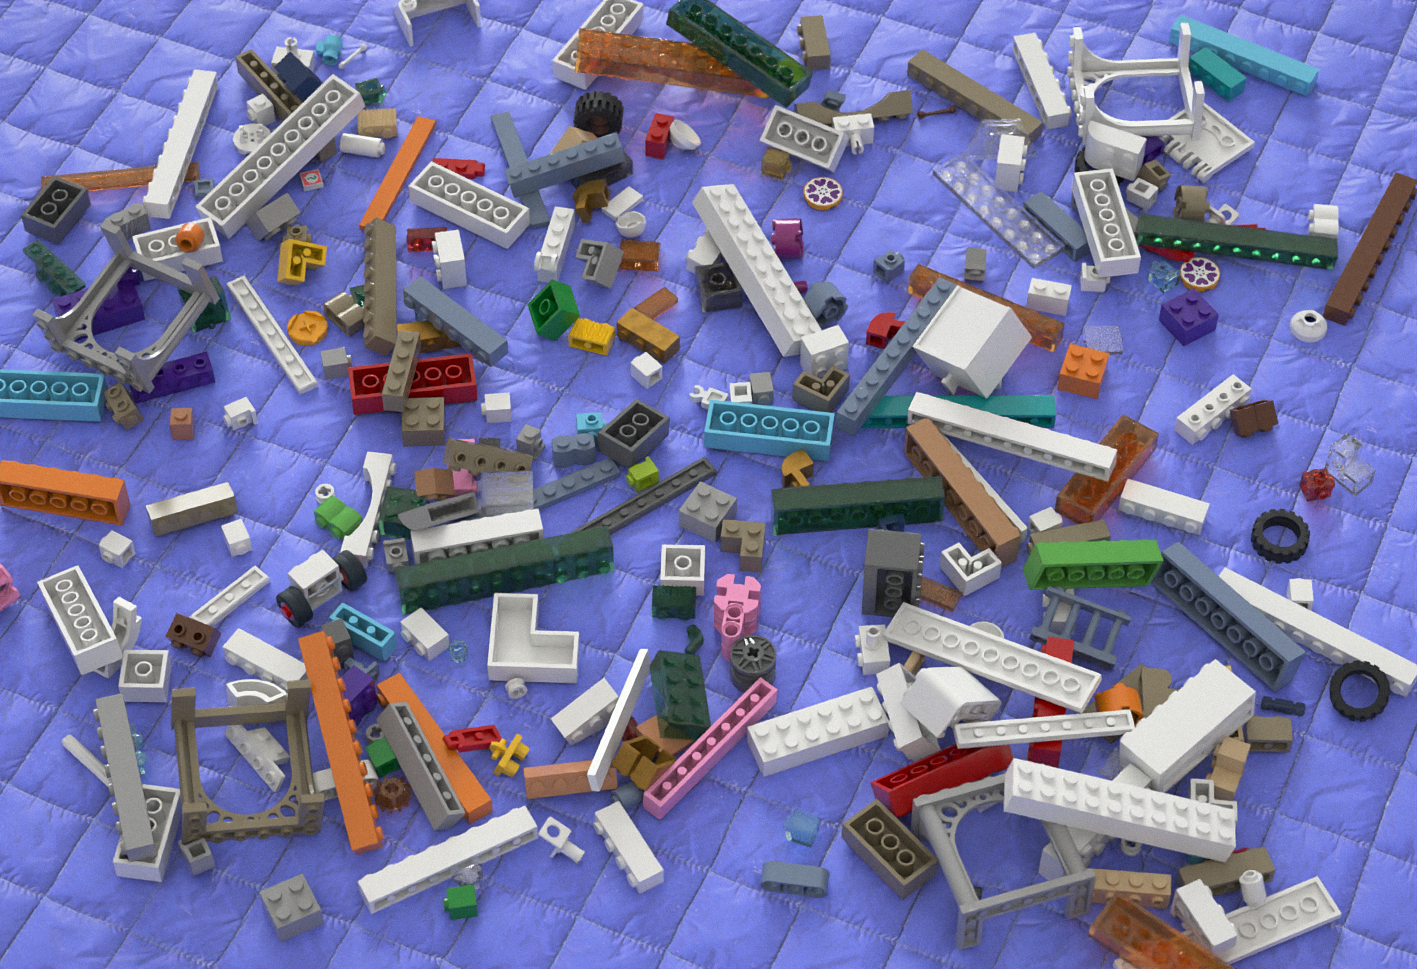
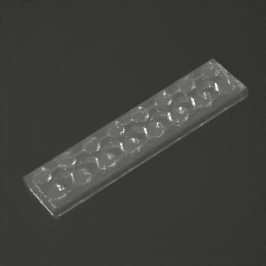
M964 152L933 169V175L1033 269L1064 252L1065 246Z

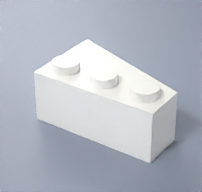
M603 678L553 716L551 720L572 746L608 726L619 696Z
M1201 879L1176 889L1170 914L1173 917L1178 915L1183 921L1182 927L1185 930L1191 929L1196 935L1194 940L1209 957L1235 946L1238 937L1235 925L1228 921L1224 909L1215 902L1210 888L1205 886Z

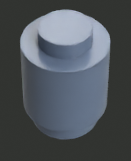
M631 781L613 790L610 800L612 804L619 801L624 810L642 802L645 790L638 788L634 784L635 782Z

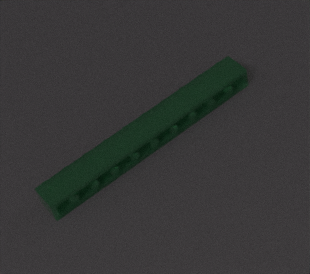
M1140 214L1136 225L1137 245L1333 270L1338 259L1337 239L1149 214Z

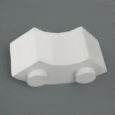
M247 679L226 684L227 703L230 707L285 703L286 692L266 681Z

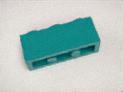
M1207 47L1189 57L1188 68L1190 74L1202 81L1229 102L1244 92L1247 78Z

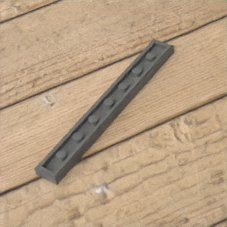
M703 457L565 535L566 541L578 554L696 487L700 481L704 482L717 475V470Z

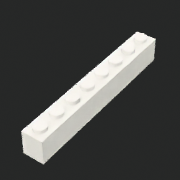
M526 806L514 808L499 818H492L479 827H472L459 836H452L439 845L430 846L419 854L410 855L399 863L388 865L377 873L364 876L358 881L359 892L370 913L373 914L538 839L537 825Z

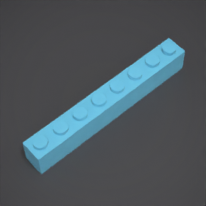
M1180 15L1171 27L1170 43L1179 46L1181 23H1189L1191 51L1197 53L1204 47H1207L1233 68L1306 97L1317 82L1318 68L1186 16Z

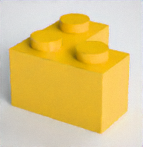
M293 239L282 242L277 282L294 286L305 281L306 268L318 270L325 266L327 246Z

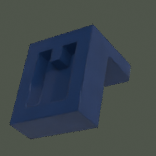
M903 513L878 519V527L876 529L904 532L905 518Z

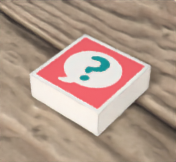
M319 169L300 173L304 192L324 188Z

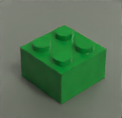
M553 279L527 304L537 335L556 341L580 317L571 286Z

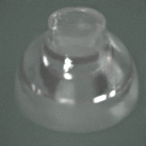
M475 863L454 873L452 876L453 881L459 887L474 885L475 890L481 888L480 883L483 878L482 864Z

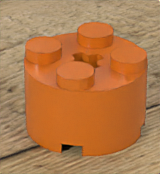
M1117 683L1111 689L1099 692L1094 696L1097 712L1130 710L1135 728L1138 722L1144 718L1138 691L1126 687L1124 683Z

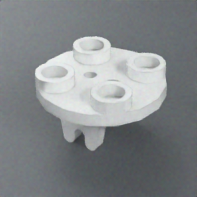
M263 124L241 125L234 133L233 142L235 148L238 149V153L241 155L250 154L271 132Z

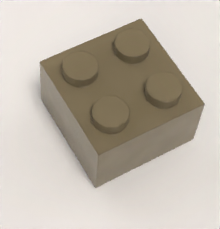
M444 397L408 398L405 412H402L401 432L403 447L445 445L446 412Z

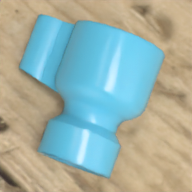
M328 35L325 37V41L317 42L315 53L318 55L323 54L322 61L326 65H336L338 55L342 51L343 39L338 35Z

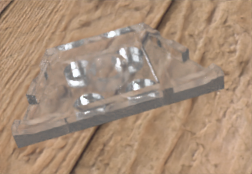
M1020 119L981 120L963 153V160L998 159L1001 134L1025 137L1024 145H1028L1026 157L1022 158H1038V154Z

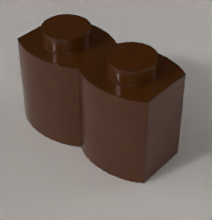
M1263 399L1230 409L1234 433L1241 435L1243 438L1253 436L1254 432L1261 430V432L1270 431L1273 429V426L1278 424L1274 401L1271 399Z

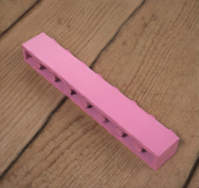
M760 677L643 794V808L661 820L747 734V727L756 724L776 704L778 690Z

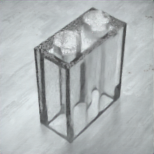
M533 471L481 472V481H477L478 494H481V498H477L478 511H482V518L534 509Z

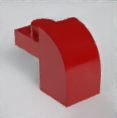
M893 312L878 314L871 320L867 329L866 345L885 349L889 339L894 338L905 321L896 320V313Z

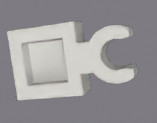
M695 385L694 392L698 394L690 393L689 400L695 403L701 402L702 408L709 409L710 399L728 401L729 394L713 388L704 391L701 386Z

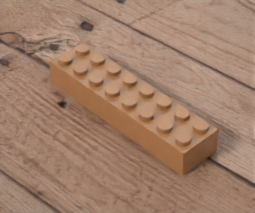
M927 417L906 427L904 454L979 551L982 552L990 548L1002 562L1001 568L1016 562L1021 538L1020 531L1017 527H1013L1007 514L999 509L995 499L990 497L985 491L984 485L976 480L972 470L962 462L961 456L954 452L949 441L939 433L936 424H932Z

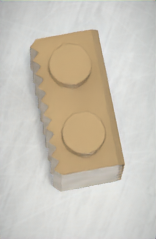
M379 108L377 110L366 109L357 114L358 135L373 138L398 136L395 108H382L381 110Z

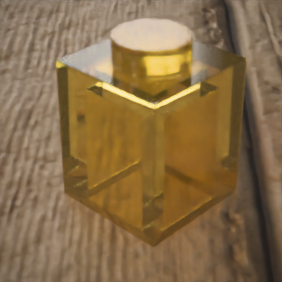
M768 147L761 161V174L784 180L786 173H790L792 168L790 153Z

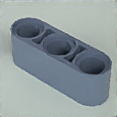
M767 861L763 864L760 886L762 889L770 892L821 898L827 895L830 873L822 867Z

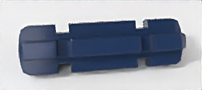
M1264 696L1261 701V708L1265 710L1272 708L1276 712L1288 714L1294 712V715L1303 716L1305 713V703L1296 702L1294 704L1293 701L1278 698L1272 700V697Z

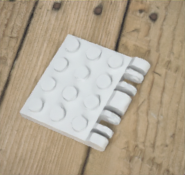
M1205 103L1203 105L1200 140H1192L1191 134L1157 136L1165 144L1168 140L1171 141L1165 146L1164 152L1168 155L1170 154V157L1178 164H1183L1186 170L1193 167L1196 162L1199 163L1193 168L1191 174L1197 176V179L1202 183L1210 180L1215 173L1254 148L1255 145L1252 139ZM1185 109L1168 120L1187 119Z

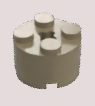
M1179 185L1174 196L1176 207H1173L1174 223L1191 226H1202L1205 223V213H1209L1210 202L1206 201L1208 187Z

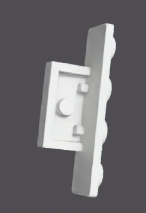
M242 725L227 726L225 736L272 791L278 792L285 778L278 765L288 762L290 758L288 753L265 727L247 731Z

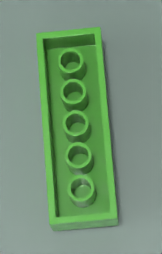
M1156 540L1040 542L1035 544L1023 567V572L1029 590H1047L1049 586H1058L1063 589L1141 587L1150 585L1163 563V558Z

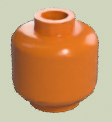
M186 223L178 231L175 241L181 250L193 253L202 245L205 234L199 225Z

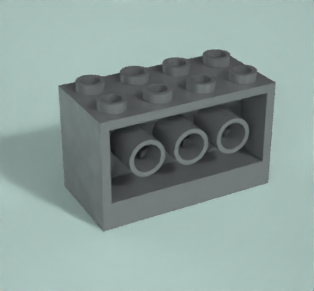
M868 529L864 564L862 614L894 617L903 602L919 608L925 543H921V534Z

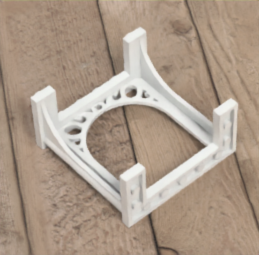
M1181 23L1178 58L1123 61L1103 59L1093 54L1083 42L1081 27L1073 28V35L1069 36V45L1072 47V51L1068 52V60L1071 66L1067 68V75L1070 78L1069 86L1070 90H1072V101H1074L1078 136L1082 137L1083 145H1086L1090 121L1138 136L1191 134L1192 140H1200L1205 92L1202 81H1195L1194 88L1188 68L1191 40L1189 23ZM1178 76L1187 119L1125 121L1116 119L1105 114L1096 106L1094 93L1102 84L1117 78ZM1084 80H1093L1095 83L1090 84L1085 82Z

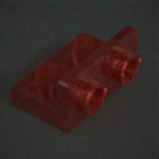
M447 227L407 229L408 252L433 251L432 242L436 241L435 233L445 232Z

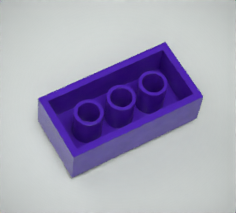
M132 280L119 281L98 308L92 323L93 336L145 320L143 306ZM89 288L52 299L56 317L69 312ZM80 336L75 341L88 338V336Z

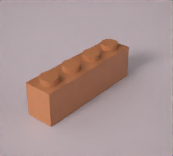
M593 760L523 768L527 799L592 792L587 773ZM610 765L600 791L618 788L616 768L613 765Z

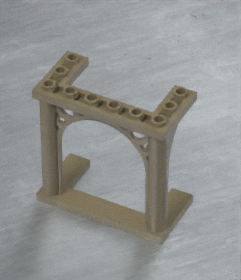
M310 679L287 681L285 703L195 709V688L172 689L171 730L175 732L182 806V844H189L201 838H204L206 842L221 843L224 840L244 841L248 838L268 839L272 836L291 837L296 834L310 836L321 832L325 799L324 793L315 794L306 722L311 692ZM286 721L292 779L283 799L274 807L264 812L249 815L231 813L214 804L208 798L201 785L195 728ZM296 797L295 803L289 801V799ZM289 807L295 812V816L285 817L280 809ZM211 813H218L220 818L216 823H206L207 816ZM271 815H276V816H277V818H268V817L271 816ZM224 819H231V820H232V821H228V822H223Z

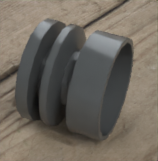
M748 635L738 639L730 651V679L733 686L745 693L760 677L773 685L776 675V649L767 638L759 635Z

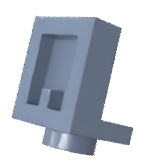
M827 90L822 96L821 105L839 112L840 107L845 102L846 94Z
M351 657L344 662L345 673L354 665L374 678V683L379 678V664L376 661L367 668L361 662H356Z

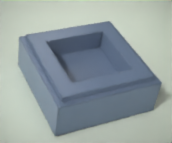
M213 178L194 180L196 199H203L215 188Z

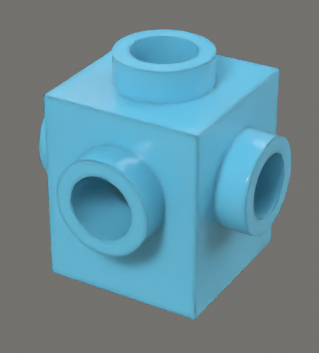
M601 412L576 414L577 434H593L594 442H598V432L606 426V421H602Z

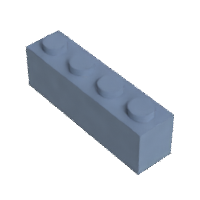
M1041 191L1024 201L1022 216L1073 262L1091 253L1084 229L1064 209L1056 205L1050 197Z

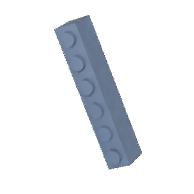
M617 132L504 170L512 194L516 198L624 162L626 159Z
M418 277L403 289V301L408 308L415 310L421 318L431 322L437 330H442L452 341L458 342L464 350L474 354L480 362L492 367L508 354V342L504 337L423 277Z

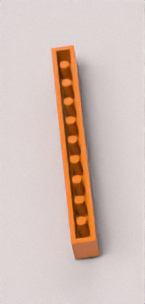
M324 630L298 638L307 676L310 679L311 692L351 849L356 855L382 848V840L385 839L382 827L377 825L376 818H379V813L376 805H372L370 798L374 796L371 784L366 782L365 775H368L365 762H361L359 754L363 753L359 740H355L354 733L357 732L354 720H350L349 712L352 709L348 698L345 699L343 691H346L343 678H339L338 670H341L338 658L333 655L332 650L335 649L334 640Z

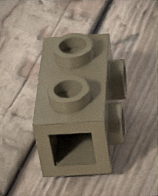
M118 382L103 392L107 399L104 403L110 412L114 411L115 414L112 417L118 426L122 424L126 430H129L144 420L136 403L122 383Z

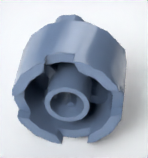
M829 281L813 283L803 300L820 328L829 327L828 323L834 319L839 321L848 308L846 304L847 298Z

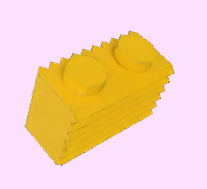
M578 318L568 335L569 347L608 356L615 341V327L606 323L599 324L589 319Z

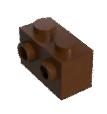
M176 613L165 637L171 641L170 645L177 649L183 650L185 647L190 649V653L195 656L202 657L206 655L211 657L221 633L213 626Z

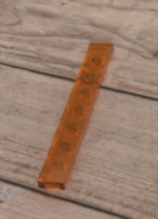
M190 162L184 182L200 180L199 162ZM158 166L41 176V191L53 176L85 187L88 191L147 186L149 182H152L153 171Z

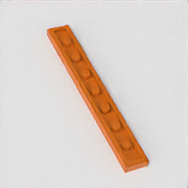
M417 117L359 224L360 230H364L365 226L371 223L375 217L386 220L436 127V120Z

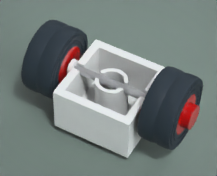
M321 550L288 572L290 587L276 596V601L282 615L294 627L298 628L313 618V610L342 592V585L347 590L354 591L367 582V574L361 562L349 550H344L333 558L324 550Z

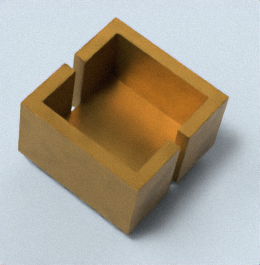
M644 735L623 742L611 765L617 768L621 775L630 776V779L635 782L634 784L638 788L646 791L678 759L663 749L654 764L653 760L661 746Z

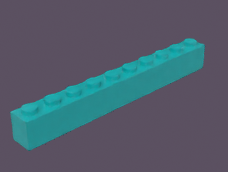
M979 395L933 396L1041 428H1054L1056 408L1054 395L989 396L987 399ZM884 396L860 429L906 428L912 425L908 424V409L914 396Z

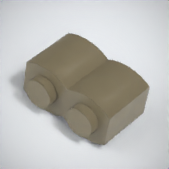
M341 292L323 303L325 315L347 336H351L365 327L363 322L365 308L356 304L355 299L351 295Z

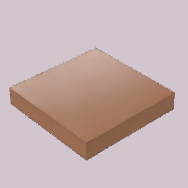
M667 709L638 725L634 730L638 737L646 735L661 746L656 755L657 757L663 749L676 756L692 746L696 741V738Z

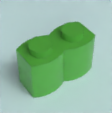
M332 495L313 511L314 521L321 529L329 530L331 535L337 540L341 539L343 541L345 536H350L363 522L362 516L358 512L346 506L341 500Z

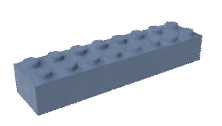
M1180 542L1161 551L1163 563L1151 584L1274 692L1291 683L1306 651Z

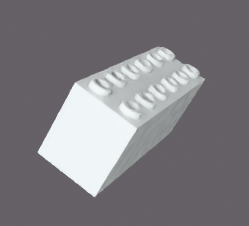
M1216 659L1210 664H1205L1194 678H1189L1178 692L1174 691L1163 705L1159 704L1156 706L1149 717L1141 719L1134 730L1126 732L1121 737L1120 765L1125 769L1130 763L1152 779L1151 790L1166 793L1212 753L1217 743L1222 744L1224 736L1230 737L1239 727L1254 716L1256 691Z

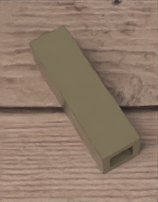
M1103 519L1032 533L1026 546L1027 552L1030 555L1035 544L1040 542L1110 541L1111 535Z

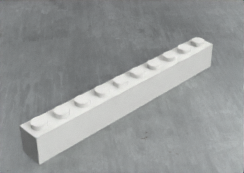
M194 69L192 77L188 78L187 90L183 91V100L178 105V114L173 118V127L168 131V140L164 142L163 154L158 158V167L154 169L153 180L148 184V194L143 198V207L150 217L167 219L171 217L218 89L217 72Z
M916 392L908 409V424H914L928 417L932 424H936L939 433L1104 481L1109 480L1116 464L1117 449L1075 438L1067 434L995 415L928 394Z
M1225 567L1220 573L1219 577L1294 642L1310 648L1315 653L1321 654L1337 664L1344 665L1348 662L1350 664L1355 660H1359V662L1368 661L1371 665H1377L1386 674L1390 690L1395 694L1407 697L1416 683L1417 664ZM1361 674V675H1363L1364 677H1366V678L1372 680L1374 683H1376L1371 677H1369V676H1367V675H1365V674Z

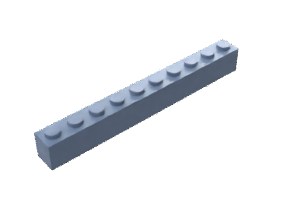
M941 277L938 278L839 408L836 414L837 429L855 436L917 352L912 346L957 287L956 284Z

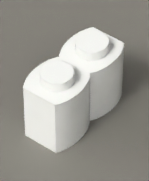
M1314 204L1313 210H1309L1308 221L1311 222L1308 228V236H1311L1312 242L1336 244L1339 230L1338 206Z

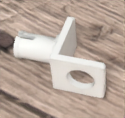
M1224 204L1218 211L1210 206V218L1198 228L1199 232L1207 238L1212 233L1211 226L1231 225L1239 217V213L1227 204ZM1230 212L1232 217L1229 220H1225V216L1222 213Z
M549 817L538 835L555 846L550 857L553 858L556 853L559 854L561 852L577 864L585 851L568 841V836L572 830L554 818ZM549 826L557 827L559 836H549L547 828Z

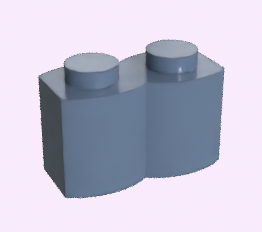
M582 433L573 437L558 436L553 438L552 455L554 467L566 468L574 464L589 465L596 462L593 434Z

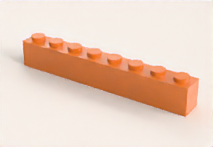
M398 673L377 684L378 694L376 697L380 706L387 707L390 703L398 702L408 703L465 811L461 819L465 818L470 825L492 813L491 798L457 751L448 750L442 740L445 734L403 676Z

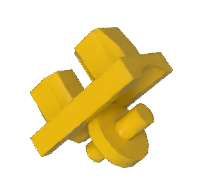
M516 734L508 748L505 746L507 744L505 739H501L500 742L491 743L489 747L493 753L491 758L497 760L498 757H502L493 774L499 776L502 772L510 777L515 775L520 765L511 760L510 757L513 755L523 761L530 748L520 742L522 739L521 735Z

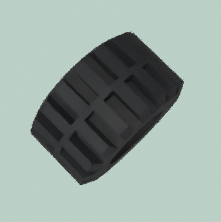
M591 91V93H584L576 101L574 127L591 132L597 138L615 132L619 134L622 128L624 111L621 100H618L617 96H612L609 92Z

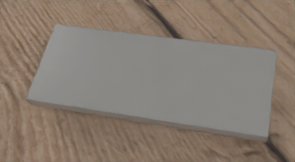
M471 492L400 513L398 517L407 528L421 530L479 513L480 509L475 493Z

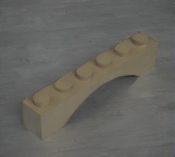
M911 90L888 92L873 106L856 112L833 111L817 102L794 104L795 113L829 127H832L833 117L871 113L872 118L884 121L889 120V116L896 115V119L907 118L908 114L913 113Z

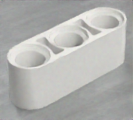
M361 760V762H365L368 775H365L366 782L370 783L372 788L376 787L379 784V780L372 760ZM331 768L315 772L313 774L315 794L324 793L325 801L338 798Z

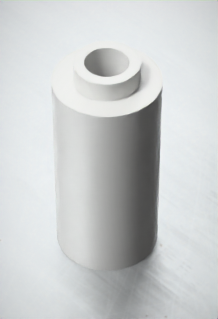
M347 133L342 134L340 152L380 158L385 153L386 146L382 139Z

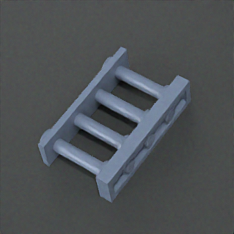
M1049 586L1045 596L1051 598L1042 625L1033 627L1029 639L1046 645L1048 636L1071 640L1070 636L1080 609L1093 614L1083 641H1080V643L1074 641L1073 656L1112 670L1117 660V656L1113 655L1112 650L1121 625L1128 626L1132 617L1128 616V613L1123 610H1112L1066 593V590L1061 587ZM1060 601L1072 607L1063 632L1058 635L1052 633L1049 628ZM1103 617L1112 620L1113 624L1104 649L1098 650L1093 648L1091 643L1100 618Z

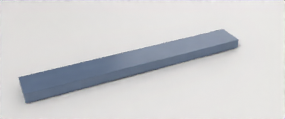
M510 112L491 115V121L508 168L528 162ZM539 190L519 196L522 205L529 208L531 230L549 226L550 219Z

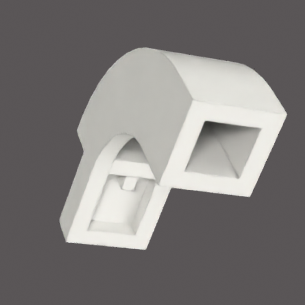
M118 597L113 602V623L111 629L117 638L123 655L124 650L133 649L140 632L142 618L137 615L136 605ZM122 659L94 671L106 678H110L122 666Z

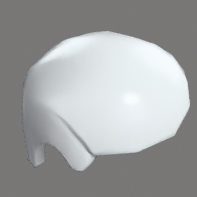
M632 211L618 216V221L615 224L622 236L636 238L644 232L646 219L641 213Z

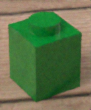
M386 737L375 740L365 747L380 778L401 768Z
M474 885L446 888L447 898H443L444 912L449 911L450 920L478 916Z

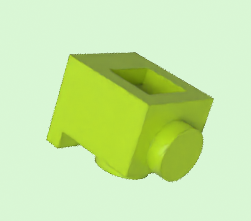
M649 456L645 457V462L635 464L628 469V474L625 475L626 483L629 487H633L636 493H639L659 483V470Z

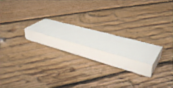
M254 566L190 615L189 618L214 626L270 582V578L258 567Z

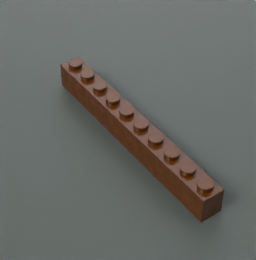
M1395 172L1325 305L1323 313L1325 319L1346 326L1349 319L1353 320L1357 310L1355 307L1356 305L1360 306L1364 295L1362 293H1367L1371 284L1369 280L1370 278L1374 279L1378 268L1376 266H1381L1385 256L1383 253L1384 251L1388 252L1392 241L1390 239H1395L1399 229L1397 226H1401L1405 219L1404 212H1409L1412 205L1411 199L1415 200L1417 196L1416 179Z

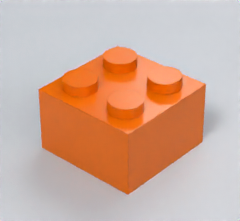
M1069 344L1059 374L1057 389L1098 399L1107 371L1110 353Z

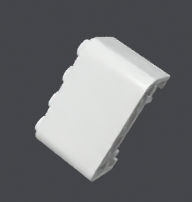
M963 667L921 669L917 673L913 685L904 692V698L900 702L907 711L937 738H943L946 728L949 726L953 728L954 724H958L960 720L964 723L991 721L1002 703L999 698Z

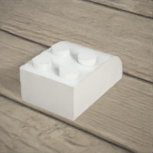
M1090 121L1084 157L1086 162L1095 169L1113 168L1115 175L1134 181L1142 167L1147 138Z

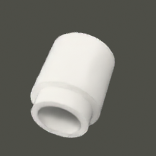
M1254 870L1244 872L1239 878L1243 900L1250 907L1263 905L1265 903L1266 891L1262 874Z

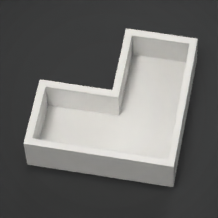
M494 593L487 664L489 681H510L515 678H522L524 682L577 683L580 651L579 632L538 631V594Z

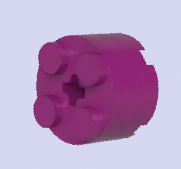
M797 218L773 219L772 228L775 233H771V243L776 245L773 250L779 259L802 258L804 250L802 220Z

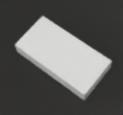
M628 186L609 201L608 207H602V213L617 222L618 216L630 212L643 201V195Z

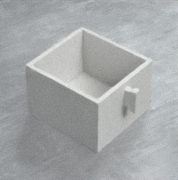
M957 285L912 347L932 373L942 378L941 384L948 393L954 395L956 388L959 386L987 399L1032 336L1011 307H1006Z

